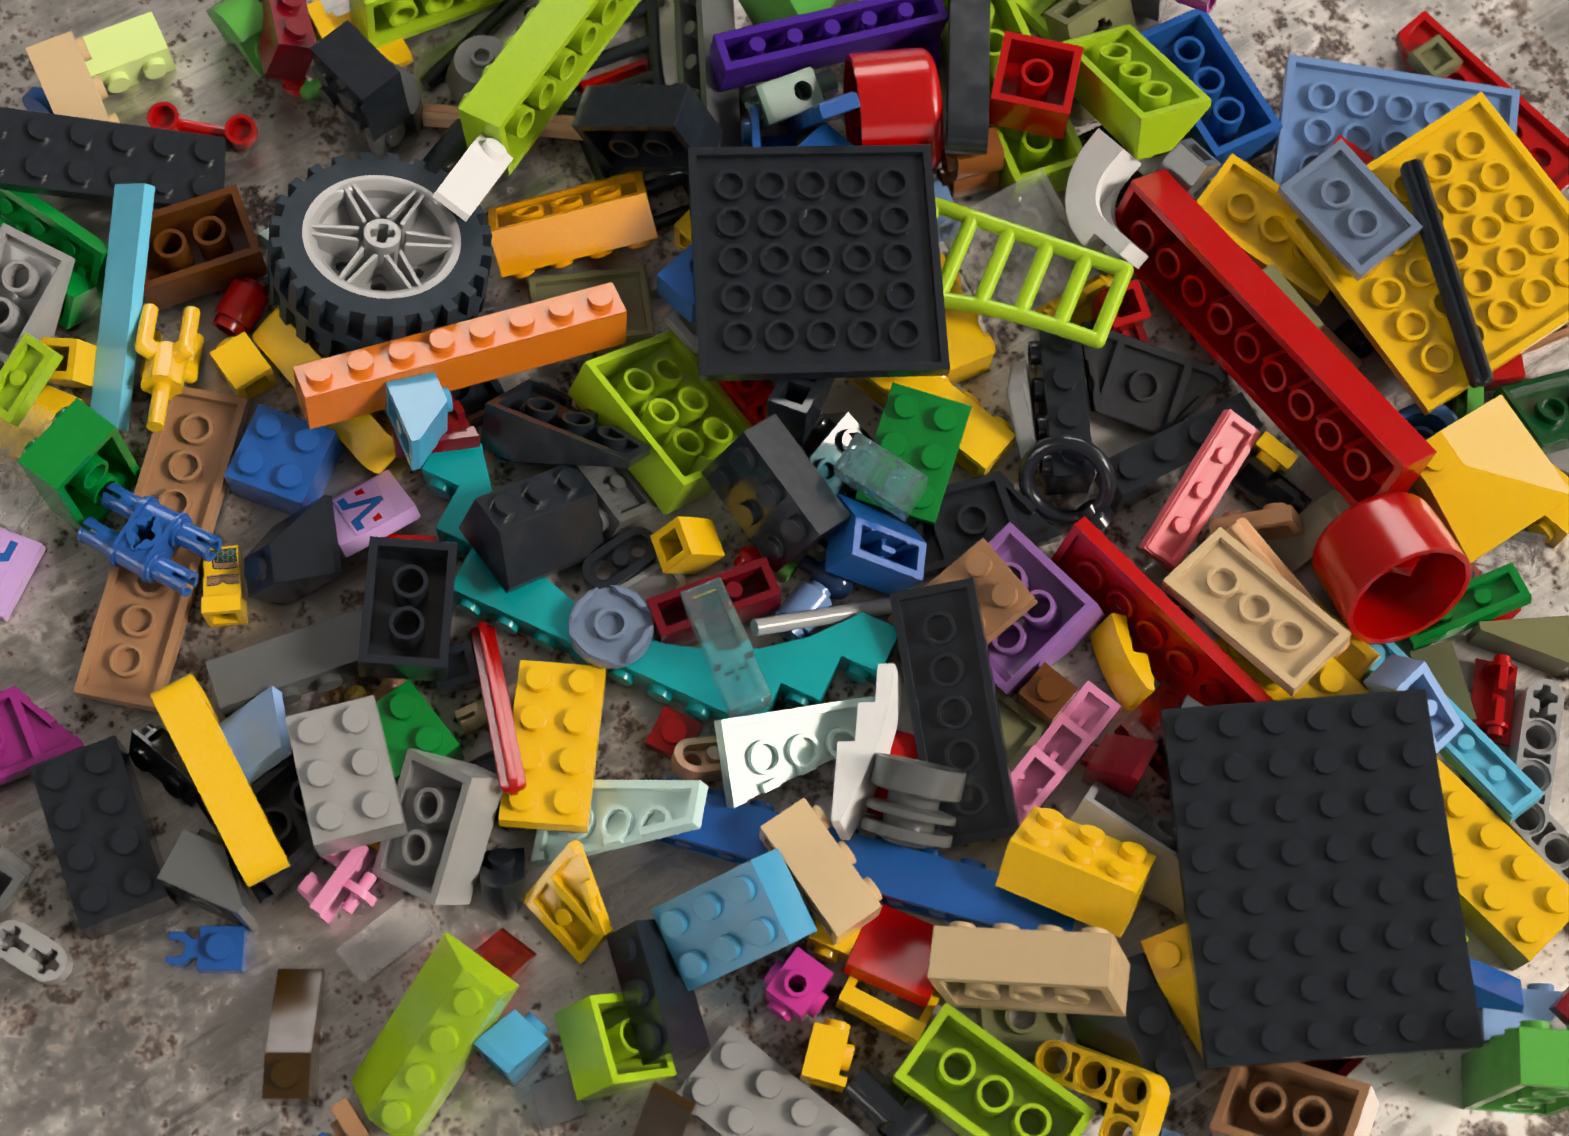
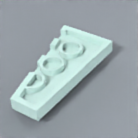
M875 696L714 721L727 808H735L756 795L781 786L780 784L796 776L804 775L817 769L816 767L836 759L838 741H855L858 702H875Z
M594 780L588 833L537 829L530 862L539 868L551 865L566 845L577 839L582 844L586 856L701 829L708 786L701 780Z

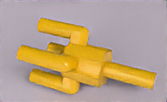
M149 303L142 306L135 341V351L142 356L139 376L142 379L141 388L152 395L146 425L147 429L152 432H161L164 429L168 400H172L174 396L182 394L184 382L186 384H193L198 378L204 337L197 333L200 310L196 307L188 306L184 308L179 340L174 343L162 341L163 335L155 330L159 311L158 307Z

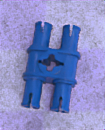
M111 483L107 489L114 493V497L104 492L101 498V505L129 520L118 533L97 522L92 517L87 518L83 524L91 529L88 531L79 527L77 540L106 554L109 564L115 567L122 566L139 575L141 581L147 584L159 582L178 592L183 597L189 596L193 591L186 587V584L188 583L196 587L199 575L197 572L191 571L170 560L177 548L181 546L208 562L212 561L216 555L209 550L212 548L219 552L222 546V538L194 525L190 515L184 512L177 513L160 504L159 500L153 496L140 497L122 488L117 483Z

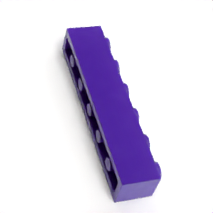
M863 0L714 34L708 58L721 92L780 78L807 67H812L814 70L843 63L847 53L903 49L937 41L949 18L942 0Z

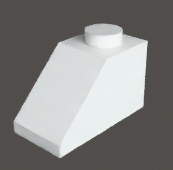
M481 133L432 197L466 222L514 158L507 153L505 147L499 141L487 138Z

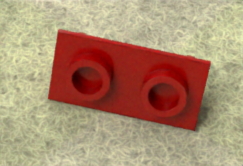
M1505 654L1494 655L1493 661L1476 658L1471 691V702L1478 722L1474 723L1495 744L1508 747L1510 746L1518 667L1512 664L1511 657Z

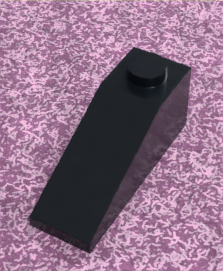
M835 378L779 380L767 400L766 419L776 414L798 445L803 446L820 416Z

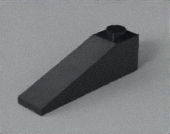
M530 379L485 404L480 443L484 450L494 453L496 458L503 461L629 468L649 455L650 451L648 445L618 426H603L598 423V414L591 409H585L581 412L573 407V398L567 394Z

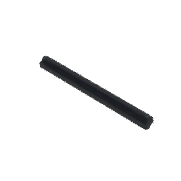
M1420 159L1409 160L1400 167V174L1415 219L1423 226L1420 235L1469 385L1472 388L1483 387L1490 384L1494 376L1423 161Z

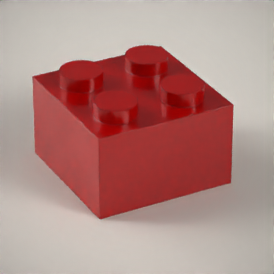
M1005 30L989 102V124L1063 140L1084 47Z

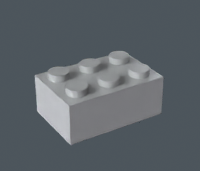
M374 695L285 717L312 841L320 857L408 834L380 713Z

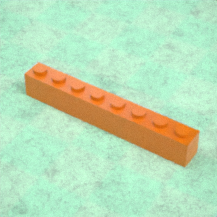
M613 282L436 328L424 333L293 367L298 401L308 427L311 430L386 409V382L435 371L441 387H448L449 391L625 344L627 310Z

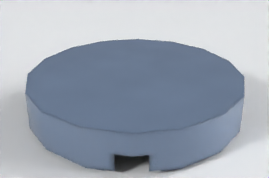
M610 585L609 588L602 589L597 587L587 591L575 602L569 615V638L575 652L587 663L600 668L620 669L635 663L647 652L653 640L654 620L647 602L636 591L621 585Z

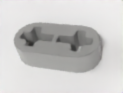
M11 919L0 923V958L38 982L48 986L58 985L70 976L73 969V959L64 947L22 921ZM20 932V940L29 945L25 953L15 947L8 949L9 945L4 941L5 937L8 934L16 936ZM39 952L48 958H53L58 953L55 960L60 966L55 972L48 969L43 975L45 967L35 960V957Z

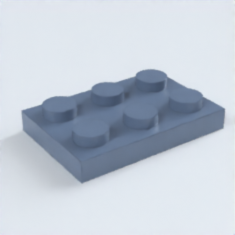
M1342 139L1282 184L1277 192L1357 281L1419 234L1423 228Z

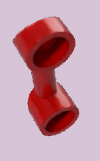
M158 102L147 113V121L150 127L226 137V142H230L231 146L237 151L249 149L258 138V128L254 120L244 114L234 115L228 119L225 125L182 119L177 108L169 102Z

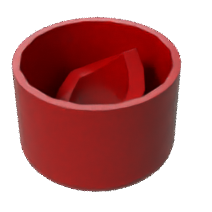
M924 48L847 53L843 65V95L850 92L857 93L861 106L844 114L846 140L854 146L930 145L933 171L937 169L943 151V106L938 72L932 55Z
M1387 492L1374 495L1346 509L1325 528L1318 538L1313 550L1311 563L1316 580L1352 635L1360 641L1372 644L1390 643L1411 637L1439 621L1464 595L1470 583L1472 573L1470 561L1431 506L1418 495L1407 492Z

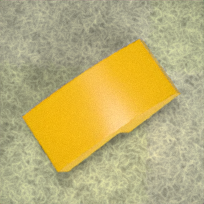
M1111 613L1090 634L1092 647L1102 674L1113 694L1125 710L1133 711L1155 691L1154 676L1151 673L1148 654L1133 651L1132 637L1129 634L1126 616Z

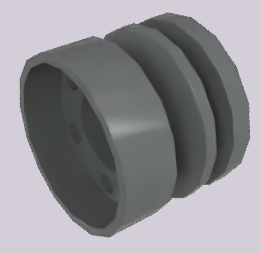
M876 753L871 782L887 789L888 795L887 798L871 797L866 799L865 805L867 807L884 813L883 817L863 815L861 828L876 833L886 841L922 849L925 847L950 848L953 836L944 831L934 829L935 824L945 826L956 825L957 819L954 816L938 809L940 802H961L966 772L918 759Z

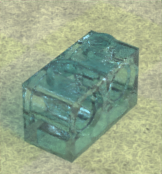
M858 431L834 465L835 477L904 522L928 488L929 477Z

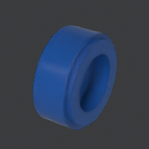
M34 86L22 97V102L28 111L54 114L43 88Z

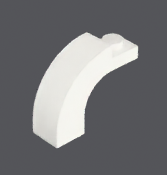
M1098 128L1080 151L1068 177L1065 207L1069 225L1077 239L1086 248L1124 261L1127 260L1139 269L1149 256L1119 230L1115 221V204L1122 187L1140 167L1141 163Z

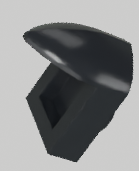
M524 847L513 849L498 848L492 851H485L480 867V883L484 901L495 914L507 921L520 910L526 897V859Z

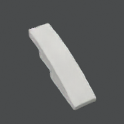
M895 663L878 664L875 702H858L855 741H838L831 822L840 840H850L868 808L865 805L866 799L873 797L877 785L871 782L876 753L890 754L898 725L903 682Z

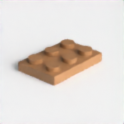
M984 538L926 585L931 586L974 577L978 589L987 644L992 642L1038 603L1035 597ZM892 613L886 619L889 621L891 625L895 626L894 617Z

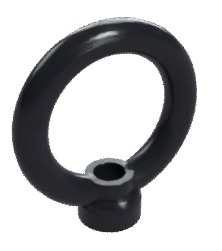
M1063 434L1046 437L1029 448L1019 466L1018 483L1021 494L1025 495L1037 506L1035 511L1046 521L1061 526H1073L1084 516L1099 530H1103L1111 523L1113 517L1107 509L1110 507L1115 496L1116 476L1110 460L1099 447L1084 438ZM1068 451L1087 459L1093 465L1099 477L1100 486L1096 498L1086 501L1076 510H1064L1048 503L1038 492L1034 479L1036 467L1045 456L1054 452Z

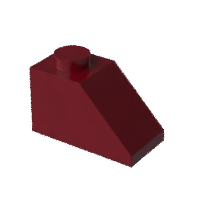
M1106 733L1100 745L1092 742L1084 754L1080 765L1086 767L1081 782L1092 786L1096 781L1131 799L1159 744L1152 740Z

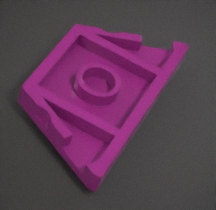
M16 686L0 691V786L30 774V766L84 747L80 738L72 735L62 727L53 716L35 705Z

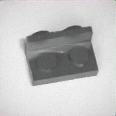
M576 465L597 494L605 544L615 538L621 529L653 515L657 505L628 468Z

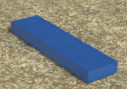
M850 92L818 103L787 120L785 126L788 135H794L820 126L824 122L827 123L860 107L857 93Z

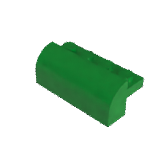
M0 189V227L5 223L75 259L58 324L67 330L88 319L102 304L108 244L33 193Z

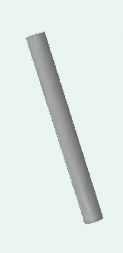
M887 597L753 619L751 621V631L754 636H762L839 623L861 612L873 617L892 614L891 599Z

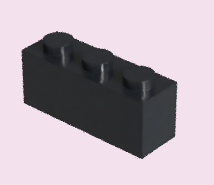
M655 919L635 920L607 935V942L642 1066L682 1060L710 1047L695 991L691 990L688 992Z

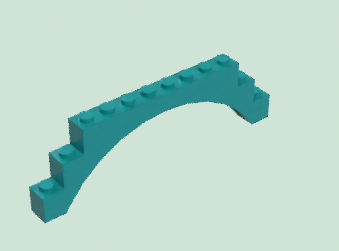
M480 443V447L431 453L422 467L427 488L435 495L444 499H449L452 496L449 505L436 526L439 541L458 543L457 557L463 558L465 555H468L455 579L454 603H456V607L471 617L477 618L481 614L494 620V625L506 633L515 635L519 631L532 637V642L544 650L554 652L555 649H559L570 654V659L576 664L592 665L575 652L569 638V615L575 602L546 577L506 594L459 530V526L474 499L492 492L482 444ZM861 612L810 637L764 648L708 650L665 644L652 640L647 652L635 663L620 669H606V671L609 672L608 676L619 684L631 686L634 683L647 689V694L659 702L669 704L672 700L685 706V711L699 720L708 721L709 718L722 720L772 712L779 695L784 697V701L793 708L822 704L838 669L845 671V676L856 683L866 685L869 682L876 685L878 664L889 662L898 639L895 626Z

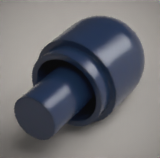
M808 554L803 557L798 568L811 576L810 581L815 580L825 586L831 593L830 599L842 600L850 595L854 582L826 572V559L820 563Z

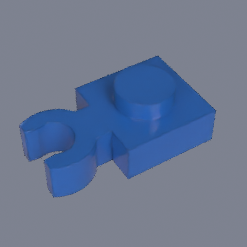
M200 926L199 939H192L187 933L182 931L168 933V940L172 943H184L185 949L180 956H167L165 962L174 968H183L193 961H197L196 970L203 974H245L248 929L245 926Z

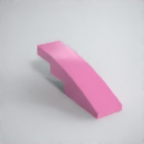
M1087 680L1064 711L1057 716L1038 742L1031 747L1011 773L1020 825L1034 806L1041 808L1084 756L1091 743L1096 741L1122 708L1120 704L1089 680Z

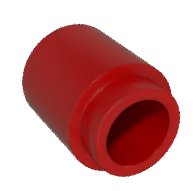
M244 277L243 280L233 279L213 312L216 316L212 322L213 326L229 337H236L244 331L246 334H249L269 302V299L264 294L265 287L249 277Z

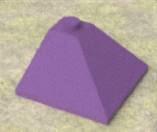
M1011 522L988 544L1035 597L1038 603L988 644L994 683L1007 696L1026 684L1044 662L1051 666L1076 648L1106 618L1099 605Z

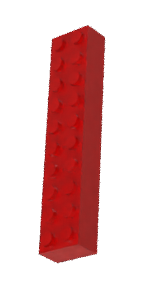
M1166 169L1132 180L1115 211V221L1119 230L1149 256L1139 269L1133 266L1134 273L1351 506L1374 495L1387 492H1407L1437 451Z

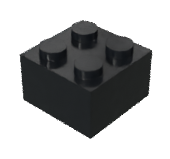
M348 20L310 47L315 64L312 66V70L321 83V87L318 89L320 95L330 107L335 108L338 106L345 113L344 117L347 123L356 133L360 134L363 131L375 142L410 115L400 71Z

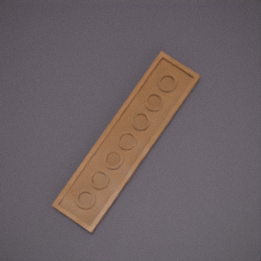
M184 386L182 394H178L172 400H168L164 429L161 432H152L134 494L140 497L153 496L157 498L160 504L177 513L184 512L190 515L194 525L213 534L228 484L224 475L239 446L251 406L248 398ZM181 546L178 547L170 560L191 571L197 572L200 580L203 570V558ZM111 565L73 689L75 696L158 713L150 694L169 685L198 583L196 587L187 583L186 587L192 589L193 592L189 596L183 597L178 592L159 582L147 584L141 581L139 575L124 567Z

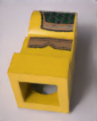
M239 545L221 546L219 552L210 548L209 551L214 553L216 557L209 562L203 559L202 615L210 628L248 624L244 562L241 548Z

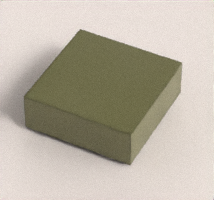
M1439 34L1411 51L1406 59L1418 74L1440 78L1448 77L1460 69L1463 63L1462 59Z

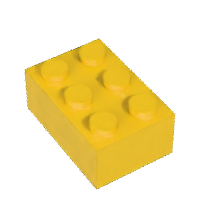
M1034 806L1009 840L995 886L1090 926L1106 929L1109 933H1113L1114 936L1121 938L1143 899L1157 855L1147 852L1143 846L1137 843L1122 842L1105 835L1096 826L1081 825L1066 819L1060 812L1054 809Z

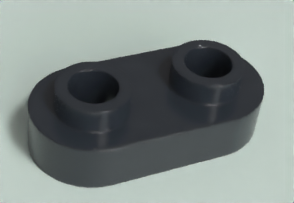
M644 527L629 528L589 554L582 566L583 580L588 589L591 590L597 587L602 589L609 588L610 585H621L654 564L658 557L650 537L653 532ZM637 547L643 548L646 551L641 557H635L630 552ZM601 570H607L611 573V576L606 580L596 577L597 573Z

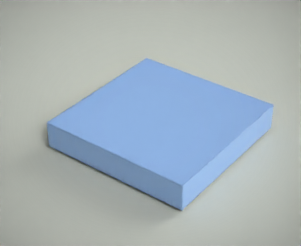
M272 685L219 723L249 784L292 754L282 692Z

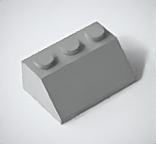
M408 748L397 785L408 834L381 841L372 874L434 906L469 905L502 796L498 776L472 763Z

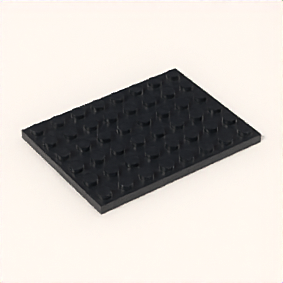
M1426 689L1161 709L1159 716L1204 1069L1483 1047Z

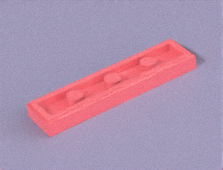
M1231 409L1223 410L1138 548L1170 571H1173L1181 564L1262 432Z

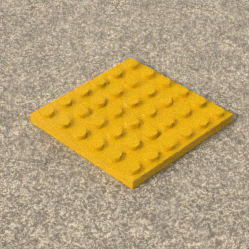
M1481 91L1366 166L1415 218L1400 174V167L1409 160L1420 159L1423 161L1493 372L1569 322V202ZM1295 212L1283 219L1281 225L1425 416L1470 387L1420 233L1357 281Z

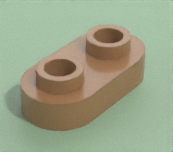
M716 735L687 738L678 742L670 760V766L674 774L682 780H701L702 782L723 780Z

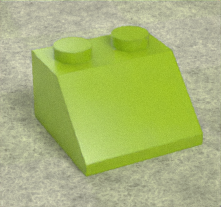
M622 992L591 995L554 1013L577 1101L616 1095L677 1075L673 1061L642 1066Z

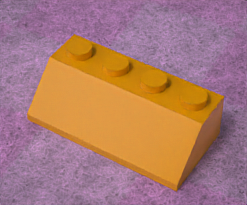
M632 171L488 208V225H490L492 232L491 243L502 278L510 275L512 278L527 277L533 274L535 269L546 266L554 269L566 267L573 263V259L589 256L592 259L602 258L612 253V249L628 246L630 249L641 248L648 245L651 239L658 238L642 171Z

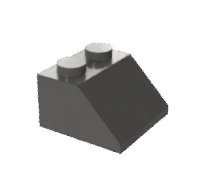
M183 829L157 878L176 898L239 926H245L248 930L255 932L259 924L245 881L228 848L222 845L224 840L203 829H199L197 835Z

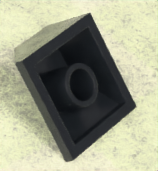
M323 495L274 525L244 558V576L247 582L248 598L291 604L342 575L332 496Z

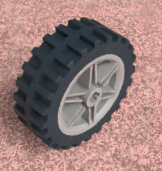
M359 152V159L347 161L344 155L333 157L331 166L325 169L317 163L308 168L307 180L303 181L295 177L288 184V197L284 195L279 196L275 203V215L270 217L267 281L270 282L269 294L274 305L280 304L279 317L285 325L293 322L297 324L296 336L301 341L307 343L311 339L319 343V352L331 357L334 351L343 354L478 318V312L483 311L492 262L490 225H483L485 212L480 204L465 222L432 197L449 175L448 173L440 170L437 174L426 170V162L415 159L413 164L399 161V154L387 153V159L372 158V152ZM337 266H346L342 272L336 269ZM418 273H420V274L423 275V276H422L421 278H419V279L417 278Z

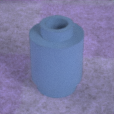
M811 580L809 583L800 581L775 614L777 616L832 607L833 604L829 599L831 593L825 586L815 580ZM818 626L780 632V634L787 640L793 641L810 637Z

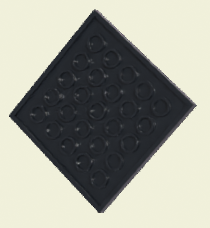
M930 145L705 147L687 149L699 382L948 376L950 362Z

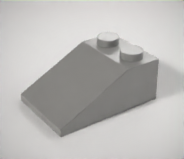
M5 223L0 227V362L5 364L25 332L40 341L41 337H54L75 263L73 257Z

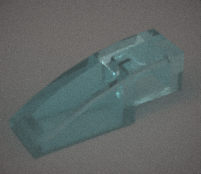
M721 577L680 592L696 639L729 718L752 715L771 707V692L755 660L752 644Z

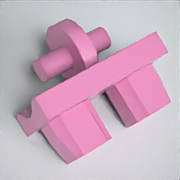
M364 845L322 856L327 863L337 868L329 880L325 881L313 872H310L298 886L297 891L310 904L309 907L326 923L330 924L340 908L352 915L360 902L369 907H373L377 902L376 897L368 892L377 880V877L368 872L376 858L368 852L369 848Z

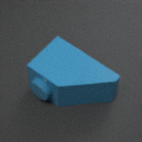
M435 371L386 382V412L411 470L421 468L442 435L448 430V412L453 411L451 393L448 387H441Z
M515 1009L482 1034L474 1043L481 1058L514 1087L551 1045L549 1039L545 1036L549 1030L547 1026L531 1012H528L523 1017Z

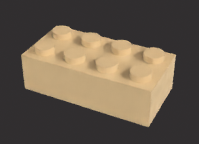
M954 921L950 922L949 926H934L927 978L952 1007L1126 1016L1130 963L1114 934L1099 927L1082 928L1081 932L1064 931L1062 928L1053 925H1040L1037 927V930H1024L1008 923H996L993 925V928H976L975 925L968 922Z

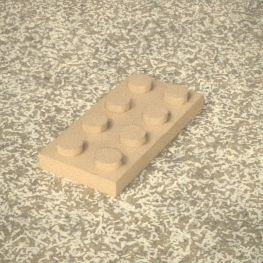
M1221 527L1210 535L1162 582V589L1291 696L1307 683L1349 641L1352 634Z

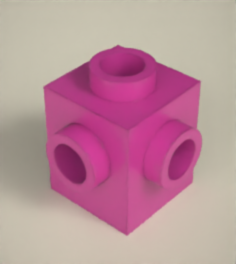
M797 946L786 963L778 959L763 980L768 985L764 998L770 1001L767 1008L787 1023L792 1018L801 1024L807 1014L814 1019L829 999V996L824 991L831 983L834 973ZM798 986L803 991L794 992L790 989V987Z

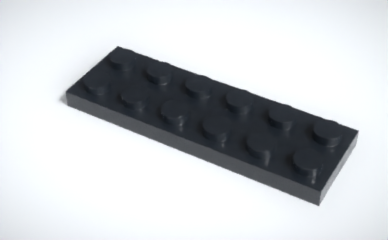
M0 107L1 190L113 203L115 184L146 183L155 186L153 208L161 209L224 188L226 137Z
M972 577L890 593L918 760L947 766L967 774L961 802H940L938 809L954 816L957 819L956 825L945 826L935 824L934 829L944 831L953 836L951 847L1013 836L1020 826L976 579Z

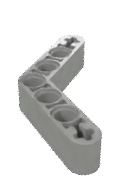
M1540 678L1534 680L1514 700L1510 746L1506 747V755L1544 794L1541 800L1520 815L1526 820L1528 830L1521 829L1515 820L1509 824L1498 812L1496 815L1569 884V834L1549 813L1564 708V693L1556 682ZM1526 735L1534 737L1538 741L1540 749L1531 747L1526 740ZM1545 847L1555 851L1559 860L1558 864L1551 862L1547 858Z

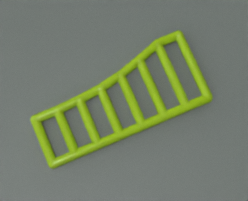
M935 196L937 219L941 215L961 222L941 270L945 309L977 313L1017 323L1095 349H1100L1105 345L1134 272V267L1131 263ZM979 228L999 235L974 297L950 293L976 229ZM1017 241L1037 248V252L1013 306L993 301L991 297L1013 244ZM1053 254L1076 262L1054 317L1030 310ZM1091 267L1115 275L1093 330L1070 323Z

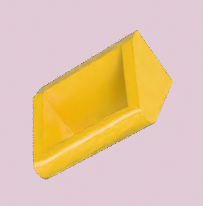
M850 976L838 998L836 1007L915 1047L941 997L936 988L934 987L927 1007L924 1008L919 1020L855 988L859 979Z

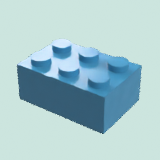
M779 848L749 860L651 909L688 992L817 931Z

